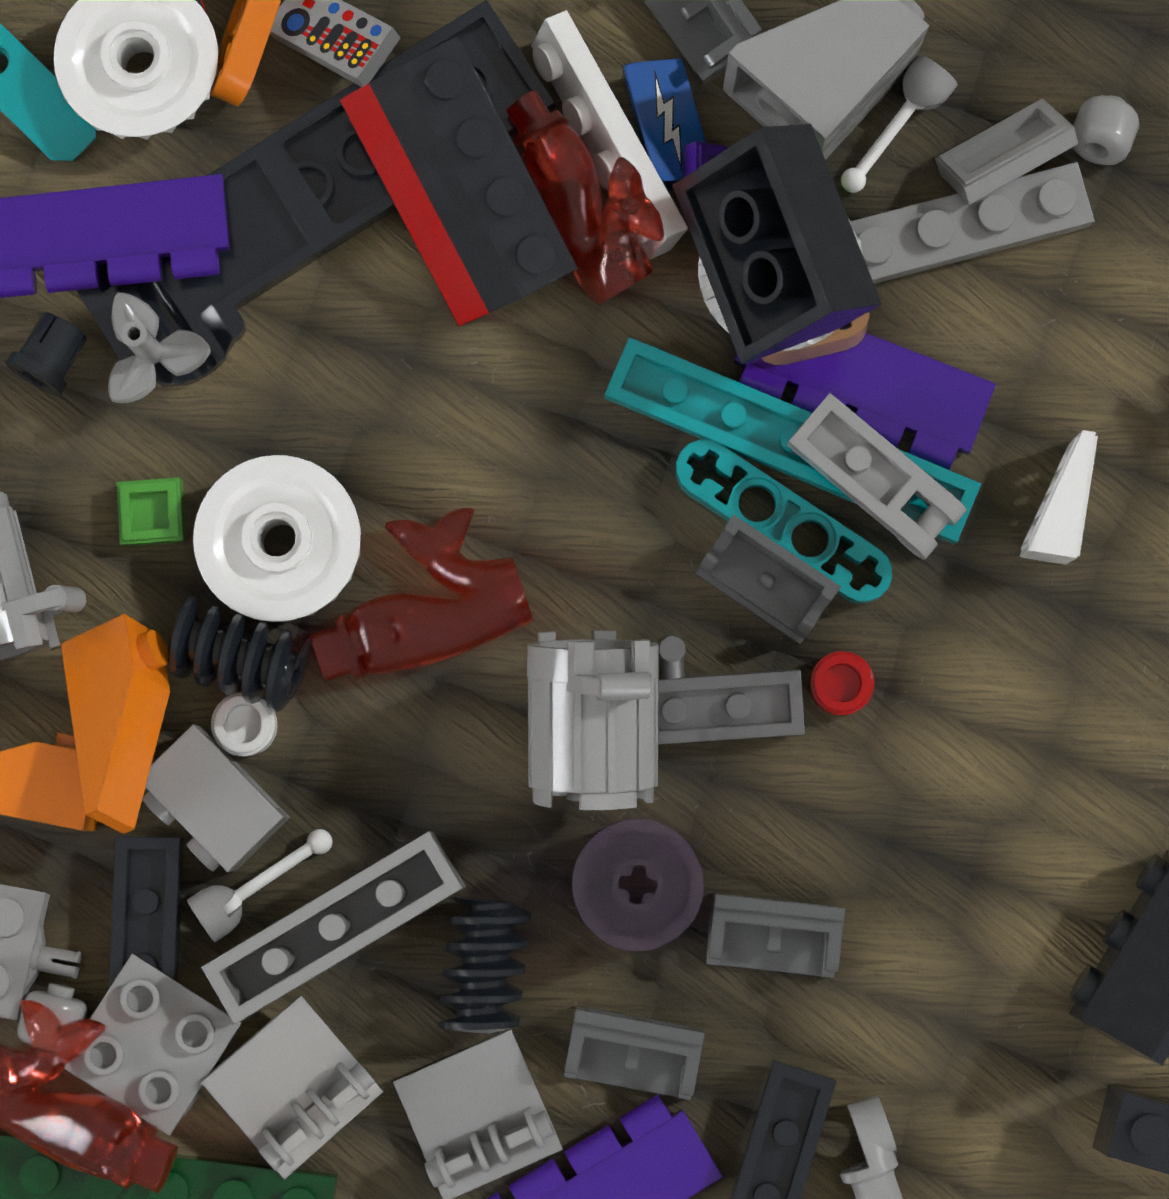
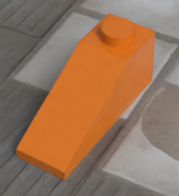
M124 613L61 643L85 815L123 834L135 829L170 694L166 665L169 663V651L165 641L158 632L150 630Z
M57 733L55 745L32 742L0 751V815L81 831H95L97 820L85 815L74 736Z

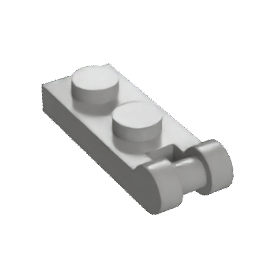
M831 393L828 394L787 443L790 449L895 535L909 551L923 560H926L937 547L938 543L935 538L947 524L954 526L966 512L965 506L955 496ZM913 494L927 505L926 510L915 522L901 511V508Z

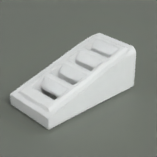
M1082 430L1067 446L1021 546L1020 557L1066 565L1080 556L1098 436H1095L1096 432Z

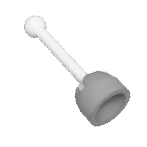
M918 55L903 76L905 104L855 168L847 169L842 174L841 184L846 191L856 193L864 188L866 184L865 175L916 109H935L952 94L958 84L944 68L923 55Z
M316 829L308 835L306 844L237 890L221 885H213L200 890L188 898L187 902L214 942H217L229 934L239 923L242 916L243 900L312 854L321 855L327 853L332 846V837L326 830Z

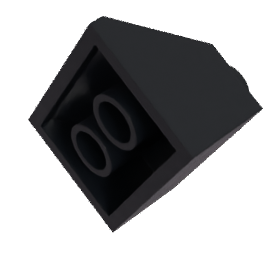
M812 124L760 127L672 185L741 364L750 363L833 332L882 305Z
M1166 850L1163 857L1155 854L1147 862L1136 882V887L1142 890L1141 894L1129 913L1122 909L1114 917L1103 937V943L1109 946L1096 968L1088 965L1082 971L1073 985L1069 996L1076 1001L1069 1012L1070 1015L1134 1055L1162 1066L1169 1056V850Z

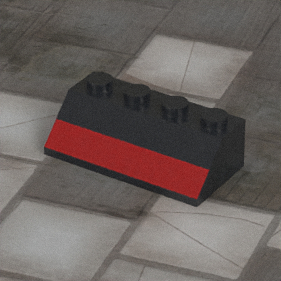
M458 35L396 67L339 100L458 327L519 300L577 269L567 246Z

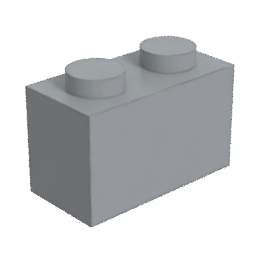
M194 724L151 765L145 787L149 792L142 799L147 807L166 825L169 826L176 819L193 836L186 844L187 847L213 872L220 865L226 872L237 871L291 818L217 744L215 739L203 727Z

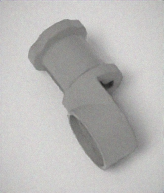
M878 1094L848 1104L847 1107L866 1161L841 1171L840 1175L843 1183L851 1184L856 1199H903L894 1169L898 1166L894 1152L897 1151V1147Z

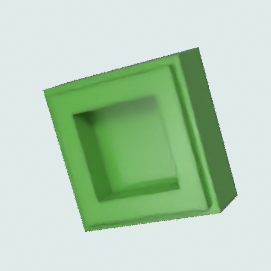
M180 477L116 482L119 540L121 546L133 547L186 543L183 480Z

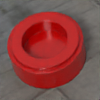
M837 651L826 655L814 666L809 678V690L813 701L823 711L836 716L850 715L862 709L869 702L874 691V676L870 666L863 658L851 652Z

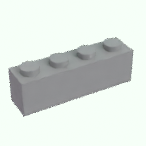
M428 831L201 968L232 1022L236 1024L466 886L435 833Z

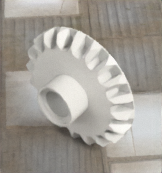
M78 0L65 16L58 31L54 47V67L58 85L63 96L78 116L98 131L102 130L111 133L121 139L125 137H140L148 140L152 135L158 133H173L177 125L186 119H194L196 110L205 100L210 99L211 87L218 74V53L220 50L214 28L207 14L196 0ZM147 52L154 55L151 66L144 72L135 74L125 71L129 59L135 54Z
M286 455L263 456L235 466L217 480L207 492L195 520L193 535L194 553L204 581L210 590L228 607L240 614L261 621L289 622L315 614L319 609L334 601L344 586L351 580L360 556L361 527L350 496L335 477L325 469L297 457ZM288 525L294 529L296 535L294 546L285 555L279 557L268 555L264 548V538L267 532L275 526Z

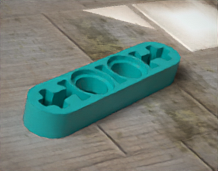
M697 440L689 443L680 452L676 462V479L680 488L688 496L727 522H729L734 514L841 586L836 594L854 604H868L877 600L889 588L892 580V566L888 557L880 549L725 446L712 440ZM707 454L714 456L717 459L714 470L728 481H730L734 469L745 475L733 487L727 505L716 499L722 493L724 487L708 478L701 485L695 484L691 480L694 469L687 462L692 457L702 461ZM760 487L772 495L775 502V510L767 520L753 522L741 514L739 497L749 488ZM804 522H813L824 529L827 535V546L822 554L815 557H805L794 549L791 535L797 525ZM840 539L851 546L842 557L855 565H860L865 559L871 560L875 564L872 575L879 581L876 588L866 584L859 591L853 589L849 585L853 577L852 573L838 563L835 565L832 575L821 569V566L835 554Z

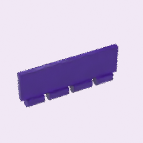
M222 174L0 198V298L36 295L37 279L35 271H44V281L48 293L99 288L100 274L98 265L107 264L111 286L163 281L161 258L171 257L174 279L219 275L218 252L230 250L224 178Z
M844 325L840 330L848 329L849 326ZM865 333L864 338L857 346L848 350L788 365H772L764 362L761 358L750 363L741 364L738 355L734 363L745 367L739 383L777 399L781 398L786 383L797 387L792 405L811 413L831 393L846 407L855 410V414L896 448L904 430L914 433L915 435L908 453L947 470H950L957 451L967 455L970 453L996 383L868 333Z
M657 1094L619 1117L631 1137V1140L621 1145L608 1124L564 1151L576 1172L574 1175L566 1179L559 1165L552 1158L509 1184V1188L515 1199H688L721 1179L722 1174L683 1109L671 1115L661 1097ZM496 1192L495 1194L491 1195L486 1199L503 1198L499 1192Z

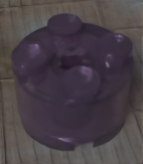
M647 819L619 821L596 833L580 852L572 876L574 903L585 925L605 943L628 951L653 950L680 936L695 919L702 902L704 890L702 868L689 843L671 827ZM633 865L645 866V877L655 880L656 886L654 892H644L641 902L634 903L629 901L628 890L618 887V881L620 876L631 875Z

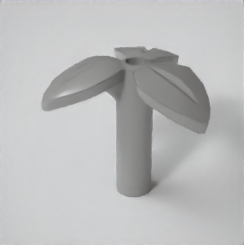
M120 292L115 295L111 315L113 330L117 339L126 344L135 355L116 362L110 373L108 392L112 402L130 403L148 395L156 387L154 364L158 362L174 375L180 376L191 373L206 361L211 350L203 337L194 332L177 330L161 342H158L156 335L159 328V317L147 303L133 295Z

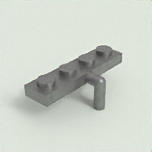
M666 634L659 639L658 744L805 734L801 670L792 669L685 677L684 642L674 634Z

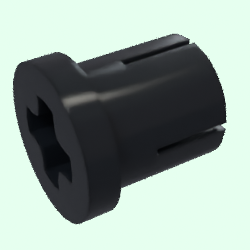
M43 312L20 351H12L5 364L11 371L35 387L52 395L61 396L67 386L63 378L87 341V337L78 328L64 319L56 317L51 313Z

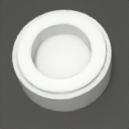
M242 692L227 696L217 705L211 719V730L215 741L223 750L233 755L249 757L263 752L271 745L277 733V717L275 712L267 707L265 699L262 698L259 702L251 704L244 700Z

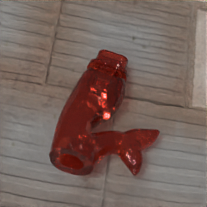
M533 90L515 101L506 109L508 116L519 132L512 141L516 147L524 145L523 163L540 190L546 208L577 266V269L573 270L572 273L588 297L599 306L653 273L652 265L639 235L654 241L663 240L664 228L660 213L645 195L640 173L624 157H618L614 164L608 182L609 199L603 210L599 177L593 158L577 132L568 125L569 121L558 110L550 113L537 90Z
M460 508L453 510L440 518L433 528L413 520H394L385 524V528L414 560L424 565L427 572L437 582L456 592L461 598L448 599L406 593L388 594L373 598L356 606L348 615L349 621L343 615L335 617L336 626L310 634L325 682L349 674H353L354 679L357 681L364 678L365 674H387L443 661L473 650L534 622L513 557L471 560L467 559L460 552L474 515V509Z
M22 1000L20 1003L32 1047L27 1052H23L0 1044V1128L64 1166L100 1179L113 1181V1183L125 1189H129L136 1183L156 1194L159 1193L168 1179L178 1146L156 1136V1125L146 1122L141 1126V1118L134 1110L108 1096L88 1092L49 1091L39 1087L56 1078L64 1070L66 1064L80 1057L105 1031V1025L93 1019H78L62 1024L57 1015L47 1006L32 1000Z

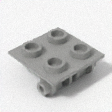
M131 954L60 1066L170 1136L182 1116L185 1117L199 1096L197 1093L202 1087L201 1081L210 1074L242 1023L234 1024L227 1013L136 955Z
M301 995L201 1081V1084L258 1148L264 1159L284 1179L383 1093L369 1073L357 1062Z
M512 1029L393 1081L427 1161L424 1164L429 1179L434 1188L438 1187L443 1199H453L563 1150Z

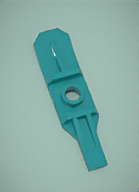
M0 23V55L8 59V67L0 74V111L51 161H73L96 139V129L78 116L63 96L57 78Z

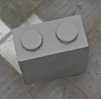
M839 0L738 43L728 54L722 90L764 127L812 124L826 160L905 74L908 67L917 57L930 25L923 20L925 15L914 0Z

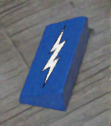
M683 59L643 61L623 65L622 78L640 142L667 191L673 190L672 185L684 178V146L696 141L706 143Z

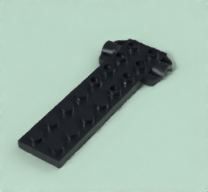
M487 0L383 64L370 81L372 82L396 67L458 35L510 137L555 109L553 99ZM355 83L351 84L208 174H222L224 178L230 250L218 252L219 275L174 279L171 257L161 258L163 281L111 286L107 264L98 265L100 287L76 290L120 360L135 354L126 344L117 339L111 321L112 306L115 295L118 292L130 294L141 299L155 311L159 317V328L156 335L158 342H161L177 330H186L203 337L209 344L211 352L208 358L191 373L176 376L168 371L160 362L154 364L156 382L163 388L187 386L203 379L220 367L226 360V356L235 342L240 340L247 331L246 323L238 309L396 210L339 101L361 88V86Z

